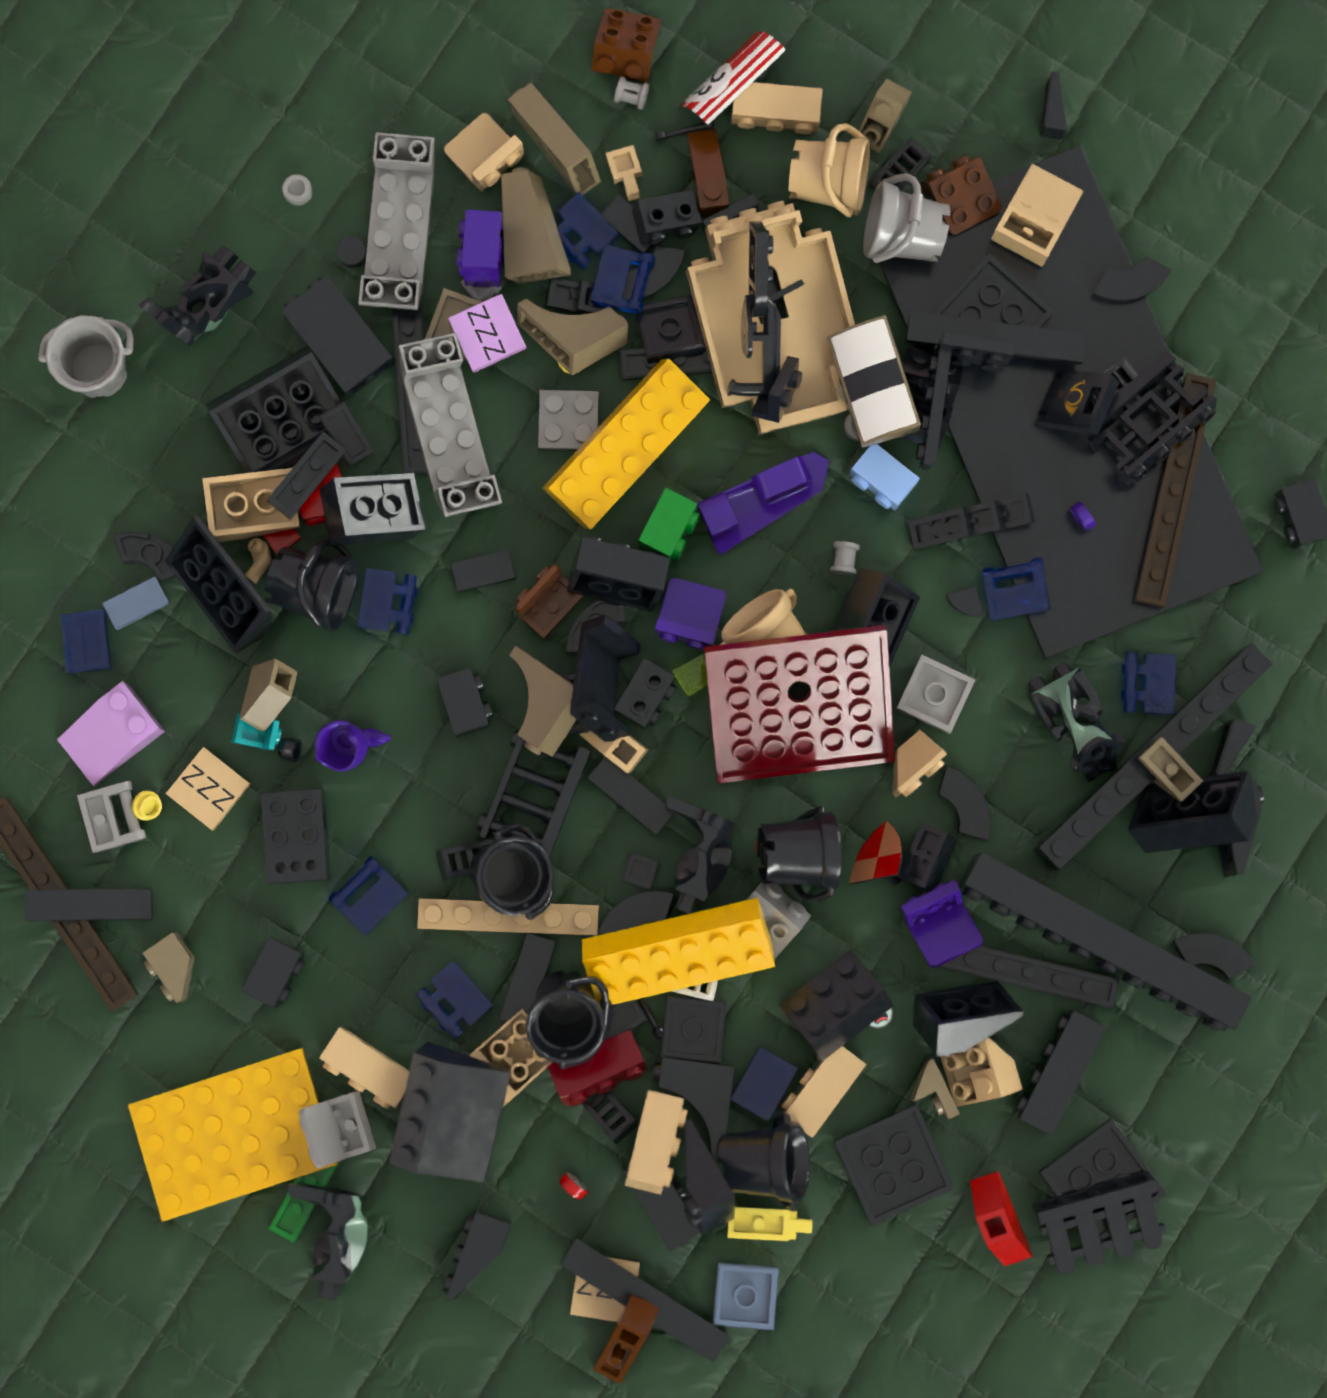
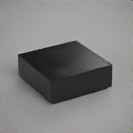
M630 852L622 881L650 890L659 861Z

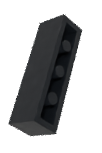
M1069 1010L1067 1014L1062 1013L1055 1026L1058 1033L1054 1041L1049 1040L1042 1052V1056L1045 1059L1040 1068L1035 1067L1028 1081L1031 1087L1027 1095L1022 1094L1015 1106V1110L1018 1111L1015 1118L1053 1136L1106 1029L1105 1026L1074 1010Z

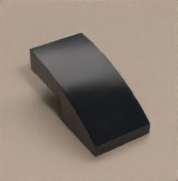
M551 278L548 281L544 307L578 314L598 312L607 308L610 287L587 281L577 283L559 278Z

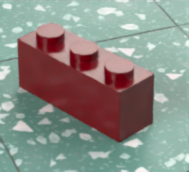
M630 1029L605 1040L599 1051L587 1062L565 1069L559 1068V1063L556 1062L547 1066L559 1097L565 1106L582 1104L587 1100L588 1096L596 1092L599 1094L609 1092L615 1087V1084L623 1080L633 1081L641 1077L643 1071L648 1070Z

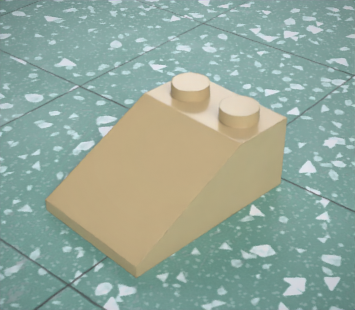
M292 468L202 478L208 528L217 541L241 540L300 527L298 512L289 520L267 502V499Z

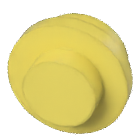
M148 790L137 794L132 803L133 814L145 821L156 818L162 809L159 796Z

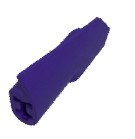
M815 452L804 456L801 455L751 477V480L698 502L699 514L718 554L725 553L823 491L830 460Z

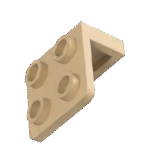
M482 113L444 147L445 154L480 192L494 185L500 179L501 174L509 167H514L524 155L523 143L515 135L510 138L487 113Z

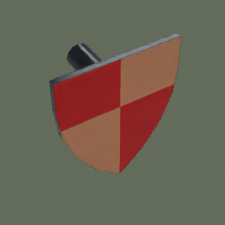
M887 821L872 833L861 848L851 871L850 885L887 878L894 885L901 882L902 879L898 878L903 858L902 840L897 830Z

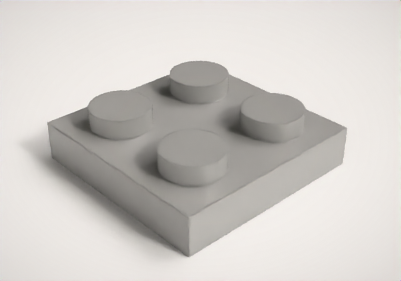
M540 390L538 449L577 451L598 428L599 391Z
M921 655L896 709L950 734L975 679Z

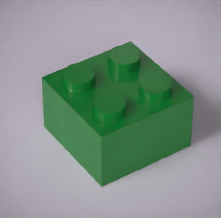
M665 487L638 540V550L644 552L656 551L661 553L662 556L669 557V566L673 559L679 561L686 547L684 537L686 533L692 535L699 521L700 514L697 513L698 503Z

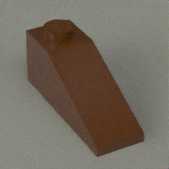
M716 129L687 133L697 206L701 218L710 217L729 207L726 179Z
M631 1295L593 1371L621 1383L648 1337L659 1308L650 1304L645 1299Z

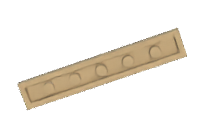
M419 899L417 929L598 936L599 905L550 904L542 914L532 920H528L525 914L518 916L500 914L486 905L484 901Z

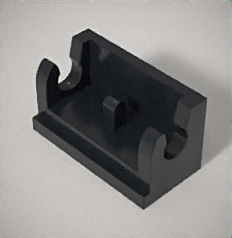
M921 823L898 878L928 893L931 892L939 884L958 840L945 831Z

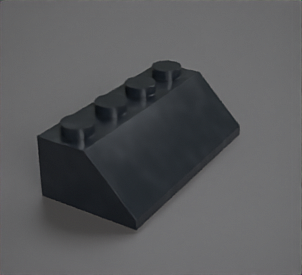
M860 568L833 631L885 625L887 629L890 668L920 597L887 574Z
M1244 771L1200 777L1203 782L1182 802L1178 801L1157 784H1149L1142 792L1128 831L1145 853L1247 842L1250 840L1257 821L1250 772Z

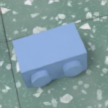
M878 444L870 445L852 467L849 474L853 477L851 481L863 491L866 489L870 490L876 495L874 499L877 503L886 509L891 507L893 510L898 508L920 479Z

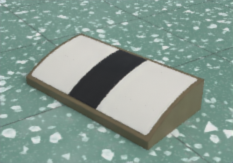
M886 315L853 325L828 336L827 340L861 447H867L919 432L921 423Z

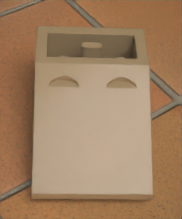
M1032 164L995 229L991 240L1043 267L1079 201L1083 190Z
M523 1009L469 1055L511 1070L503 1107L542 1073L547 1066L553 1063L536 1053L529 1043L525 1027L528 1015Z

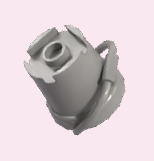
M898 174L882 180L876 187L867 215L863 241L864 256L873 259L874 263L893 257L937 262L936 256L940 257L943 252L949 225L942 221V216H950V205L923 198L921 186L917 178L910 174ZM907 181L913 186L914 193L909 194L900 191L893 184Z
M80 315L66 319L43 337L39 348L38 360L42 363H47L49 372L60 385L91 398H96L95 396L108 397L121 389L127 378V362L125 357L133 352L134 338L132 330L125 323L117 320L103 319V317ZM113 327L120 329L125 333V348L122 344L120 335L115 331Z

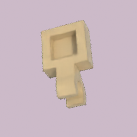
M634 145L607 152L606 159L614 184L623 181L628 202L640 199L635 178L642 176V170Z

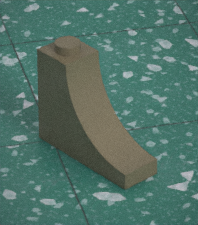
M527 298L517 303V324L572 376L627 344L628 323L622 315H618L611 307L590 314L564 315L538 307Z
M515 646L509 656L522 669L527 681L529 695L525 720L517 735L527 741L524 747L538 756L541 752H544L553 757L577 720L570 714L573 683L528 652Z

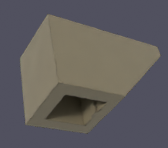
M888 79L885 80L877 91L859 129V132L869 140V148L878 153L882 151L912 94L911 91Z
M276 658L252 666L239 719L261 732L266 731L292 698L298 672Z
M172 932L143 952L147 959L143 963L153 977L158 975L163 985L160 988L169 1001L174 999L176 1003H182L187 999L195 957L180 935Z

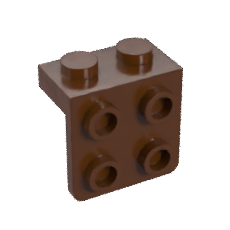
M606 9L594 43L591 71L648 83L653 51L661 21L649 15L634 14L620 9Z
M967 154L951 161L953 166L944 171L940 167L927 173V179L920 182L923 192L932 194L935 202L950 205V216L943 215L942 217L945 224L949 225L948 231L951 234H958L999 213L1002 209L981 157H968Z
M556 564L551 568L546 566L536 577L538 583L531 590L528 588L523 590L515 600L518 603L515 607L518 617L544 640L584 598L583 595L567 592L569 581L562 576L561 569Z

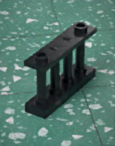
M516 729L510 746L514 747L513 753L488 814L483 812L477 829L481 830L480 837L487 839L490 831L495 832L506 826V824L495 820L501 803L543 819L544 823L548 824L545 835L539 834L537 839L539 843L543 844L550 858L590 758L591 750L579 746L577 752L572 751L571 753L557 749L553 757L541 752V755L564 763L566 768L570 769L567 779L558 781L517 765L523 748L527 749L524 747L527 741L517 735L519 730ZM511 777H518L555 792V796L559 797L556 807L550 806L548 809L507 793L506 790ZM511 831L504 835V837L519 836L528 838L519 831Z

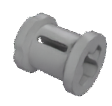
M620 77L614 102H627L637 105L638 109L643 110L649 84L639 85L626 81L625 77Z
M844 541L834 542L833 547L836 549L834 566L830 567V572L846 576L856 575L857 570L854 569L856 551L860 549V545Z

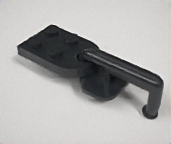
M749 221V295L744 296L742 308L741 344L745 357L752 358L753 341H762V383L735 382V379H731L727 388V396H731V394L736 396H769V392L780 372L781 316L773 300L767 296L768 284L773 283V267L769 266L768 254H773V235L769 234V230L765 228L761 221ZM752 317H763V332H757V322H752Z

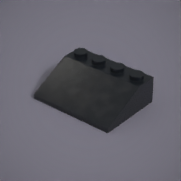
M307 345L208 402L206 407L244 471L252 473L285 469L299 461L322 432L330 436L318 415L341 401Z
M198 515L194 516L165 559V562L237 654L265 636L272 626L271 609Z
M427 1041L413 1054L389 1163L419 1174L485 1182L511 1070Z

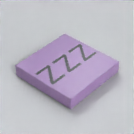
M502 294L448 318L473 373L527 349Z

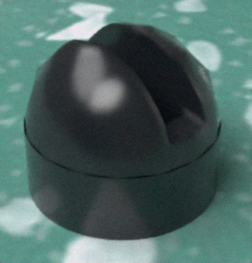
M292 737L282 739L277 746L278 755L286 761L297 762L302 750L301 740Z

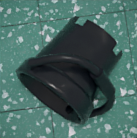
M329 538L320 540L316 545H312L308 552L288 547L280 548L278 552L285 555L281 561L273 559L271 562L264 591L272 593L271 598H265V601L311 620L315 626L330 633L336 631L344 622L355 595L358 581L357 561L343 545L331 546L340 552L341 555L335 557L320 555L323 547L331 546Z
M819 806L806 811L794 821L760 824L761 828H758L757 858L761 859L762 866H766L758 867L763 884H793V888L798 896L807 902H819L834 896V890L838 888L841 880L842 847L839 825L833 812H825V807ZM801 885H816L818 889L827 891L810 895L802 889Z
M519 823L508 824L494 832L495 840L492 844L482 847L476 852L470 863L469 876L472 879L475 891L481 896L486 905L500 914L510 916L525 914L528 920H532L542 914L552 901L554 894L552 862L543 844L539 843L535 834L527 826ZM511 831H519L526 835L528 838L519 836H502Z
M555 971L542 980L538 985L535 1001L530 1006L525 1023L527 1039L536 1053L548 1061L559 1063V1068L565 1069L589 1061L599 1051L604 1043L606 1032L610 1028L612 1004L604 982L595 976H583L572 971V974H562V971ZM591 984L597 986L601 992L602 999L599 1003L594 996Z
M779 1112L775 1114L772 1128L733 1132L722 1136L718 1148L717 1163H724L725 1173H722L733 1193L776 1196L786 1208L792 1211L797 1209V1203L806 1194L810 1175L808 1141L800 1123L791 1122L789 1114Z

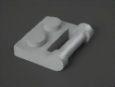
M131 781L121 782L77 795L92 853L102 852L146 839L144 829L141 830L139 820L132 811L133 799L131 791L133 787ZM118 794L129 829V833L121 835L111 796Z

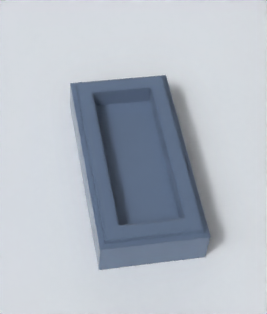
M155 576L102 604L114 628L118 631L169 605L170 602L158 578Z

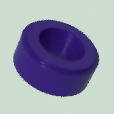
M1078 501L1070 507L1073 517L1084 531H1089L1096 526L1094 518L1082 502Z

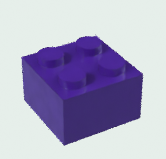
M466 210L465 220H460L459 238H461V248L457 250L459 276H464L465 286L500 287L504 242L502 213L498 211Z

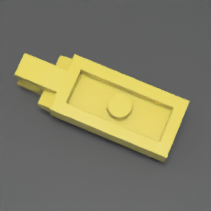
M734 1206V1219L728 1222V1238L789 1241V1239H796V1232L812 1233L813 1222L812 1219L797 1218V1211H790V1209Z

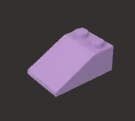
M122 681L97 700L57 740L89 782L96 786L164 733L165 730L130 685Z

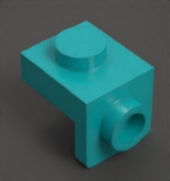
M237 713L231 743L263 750H274L275 745L279 743L281 738L280 721L274 720L266 731L261 732L240 720L241 713Z

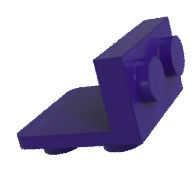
M678 578L670 579L655 627V634L660 635L659 639L663 641L677 643V640L689 643L688 647L704 651V647L713 646L726 598L725 592Z
M955 880L948 884L941 883L934 887L931 892L923 896H914L901 906L904 922L928 965L932 968H936L983 944V937L962 902L961 890Z

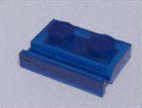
M101 609L76 612L74 614H61L66 673L73 674L112 669L106 611Z
M759 1046L730 1100L769 1121L798 1068Z

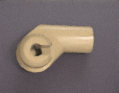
M253 538L248 543V550L251 551L253 564L245 573V576L257 584L270 567L272 559L268 544L264 540Z

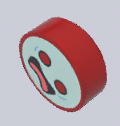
M567 1171L559 1179V1184L578 1200H582L589 1192L588 1188L578 1178Z

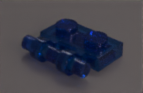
M579 192L557 211L558 216L563 220L557 226L563 248L568 253L566 257L572 263L576 262L582 269L586 268L591 262L584 255L585 251L590 248L598 256L619 237L618 232ZM571 229L581 239L576 245L566 236Z
M366 568L358 627L388 632L391 620L398 622L397 633L409 635L410 624H413L415 615L412 614L413 601L418 594V588L416 587L417 576L406 574L404 585L396 584V572ZM394 594L402 596L400 611L392 610Z
M1126 652L1125 664H1122V674H1125L1124 690L1121 691V700H1124V712H1135L1136 701L1143 702V713L1173 715L1175 711L1176 655L1146 653L1144 655V665L1137 664V653ZM1136 675H1144L1143 691H1136Z
M454 960L430 980L438 989L433 995L425 987L415 994L423 1003L421 1007L426 1012L430 1011L441 1023L439 1027L444 1033L448 1031L455 1040L464 1032L457 1024L462 1017L471 1026L493 1006ZM444 997L456 1009L451 1015L439 1004Z

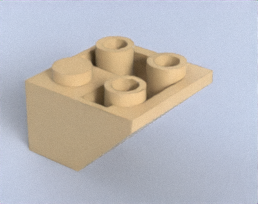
M921 730L915 733L894 753L892 794L895 797H898L900 794L907 797L922 784L919 780L921 776L925 774L929 778L945 764L941 759L947 753Z
M989 1037L965 1052L954 1053L950 1056H940L956 1107L1001 1098L1022 1090L1014 1059Z

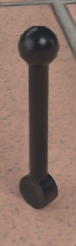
M714 121L709 124L704 122L669 132L663 131L655 134V137L660 142L669 137L704 128L711 130L714 128L715 123Z
M638 999L653 1027V1036L656 1039H661L665 1036L664 1029L658 1026L645 999Z

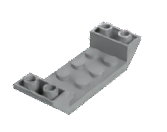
M377 132L375 134L373 154L375 175L365 274L361 275L359 305L418 310L424 284L434 182V137Z
M456 333L399 345L402 383L432 493L444 518L502 504L495 474L490 475L461 371L460 366L463 363V357Z

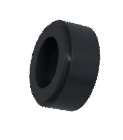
M350 236L339 242L337 255L343 265L350 268L358 267L366 259L367 250L365 244L359 238Z

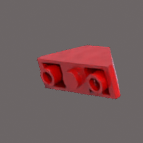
M996 1171L972 1179L970 1184L975 1217L987 1247L1003 1266L1032 1258L1033 1254L1000 1172Z

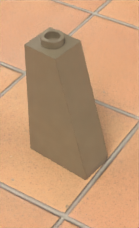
M532 83L518 89L513 96L508 98L516 119L577 198H580L601 182L590 150Z
M523 167L513 169L512 173L501 174L505 277L520 284L571 275L569 263L541 177L532 173L530 169Z

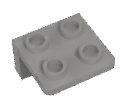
M761 882L747 900L759 899L772 941L775 960L799 933L811 915L806 912L802 904L793 901L786 895L778 884H763Z
M359 1091L299 1110L300 1126L305 1133L309 1147V1156L316 1168L377 1149Z

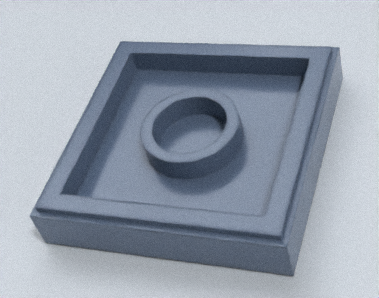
M718 1262L713 1325L774 1330L779 1268Z

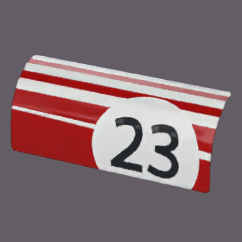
M761 31L756 32L679 107H687L696 113L706 124H709L785 51V48L769 34Z

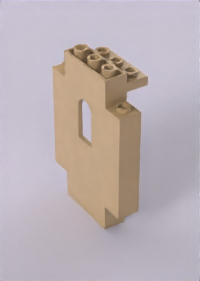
M784 201L767 205L768 210L756 212V208L739 212V217L728 220L727 216L711 219V224L707 225L705 232L713 261L709 262L708 257L692 261V266L686 270L721 408L750 401L753 408L759 397L736 396L732 394L727 396V388L731 379H735V382L762 383V341H753L752 358L745 357L741 344L742 308L744 296L749 295V221H761L765 228L769 230V234L773 235V254H768L769 266H772L776 271L781 290L801 279L805 284L783 296L788 317L781 319L780 370L787 356L799 358V371L802 372L801 384L795 390L790 407L786 408L779 423L754 417L759 435L847 411L846 405L835 390L840 385L839 374L827 337L851 327L855 323L831 231L822 232L821 228L805 232V237L802 238L799 228L802 223L800 210L795 211L793 203L785 205ZM752 317V322H757V332H763V324H760L759 317Z

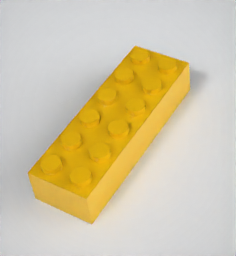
M669 358L660 360L542 489L584 529H592L704 408L710 399Z
M758 898L582 939V961L587 976H595L604 982L608 989L609 1000L612 1001L611 1005L775 967L773 945ZM591 984L594 996L599 1003L602 999L601 992L597 986Z

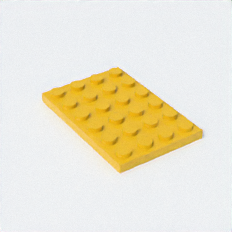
M303 1048L128 1104L162 1222L338 1164L335 1162L321 1168H316L309 1156L308 1143L305 1133L300 1126L299 1110L320 1102Z

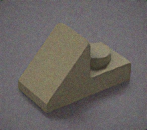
M1158 737L1138 757L1143 765L1155 776L1153 781L1180 802L1203 782L1163 737Z
M934 1058L926 1059L911 1101L914 1102L934 1093L935 1097L931 1101L938 1115L944 1114L945 1118L951 1119L959 1115V1111Z

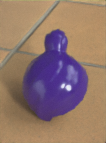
M344 720L329 722L316 735V761L334 771L346 772L363 762L368 747H376L391 741V736L372 728L362 731L360 727Z

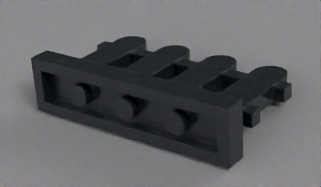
M1145 1171L1033 1203L1032 1207L1035 1217L1040 1224H1045L1039 1226L1041 1235H1047L1052 1254L1047 1255L1048 1263L1050 1265L1055 1264L1060 1273L1069 1274L1075 1267L1073 1258L1084 1256L1088 1264L1098 1266L1104 1260L1103 1250L1113 1247L1119 1257L1126 1258L1133 1252L1132 1242L1140 1239L1149 1249L1159 1248L1162 1244L1161 1233L1167 1231L1164 1223L1158 1224L1154 1204L1159 1203L1158 1195L1156 1193L1151 1194L1158 1191L1156 1179L1149 1171ZM1135 1210L1139 1229L1129 1232L1125 1212ZM1106 1218L1110 1238L1100 1240L1095 1221ZM1077 1227L1081 1246L1075 1248L1070 1247L1066 1229Z

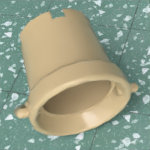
M847 123L836 125L831 130L829 138L825 141L796 140L793 150L798 151V158L791 159L789 174V192L791 194L789 198L832 206L846 217L859 215L867 183L869 140L856 128ZM841 131H846L855 137L849 142L836 141V137Z
M780 589L771 590L747 603L724 626L721 632L723 642L720 645L806 635L792 612L797 603V596L794 590L789 589L786 592Z

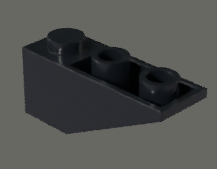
M477 1210L475 1216H468L463 1230L464 1233L468 1234L465 1245H458L453 1262L458 1263L455 1274H448L443 1291L448 1293L445 1301L450 1302L501 1253L512 1221L481 1210Z

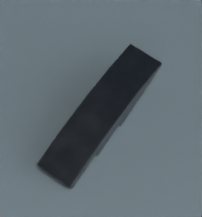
M1024 493L908 521L914 550H919L1034 523L1035 518L1029 493Z
M152 889L25 890L26 922L152 920Z

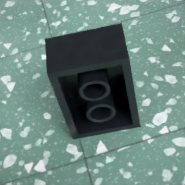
M582 537L572 562L567 592L653 612L664 591L670 558L662 556L661 553L656 551L644 552L636 550L627 544L615 545L607 543L598 537Z
M851 950L779 1004L789 1021L821 1061H824L894 1006L883 987Z

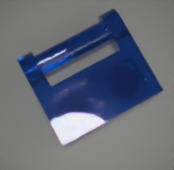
M605 244L590 303L633 314H642L644 308L642 299L650 268L654 267L656 257L648 253H637ZM632 263L639 265L631 299L626 300L622 299L630 264Z
M1041 557L1031 559L1029 563L995 570L993 567L983 569V579L991 621L1051 610L1045 579V567ZM1033 574L1034 582L1001 589L996 587V581Z
M371 855L364 861L366 864L337 893L333 892L328 897L365 936L409 894ZM373 873H376L381 879L350 907L345 901Z

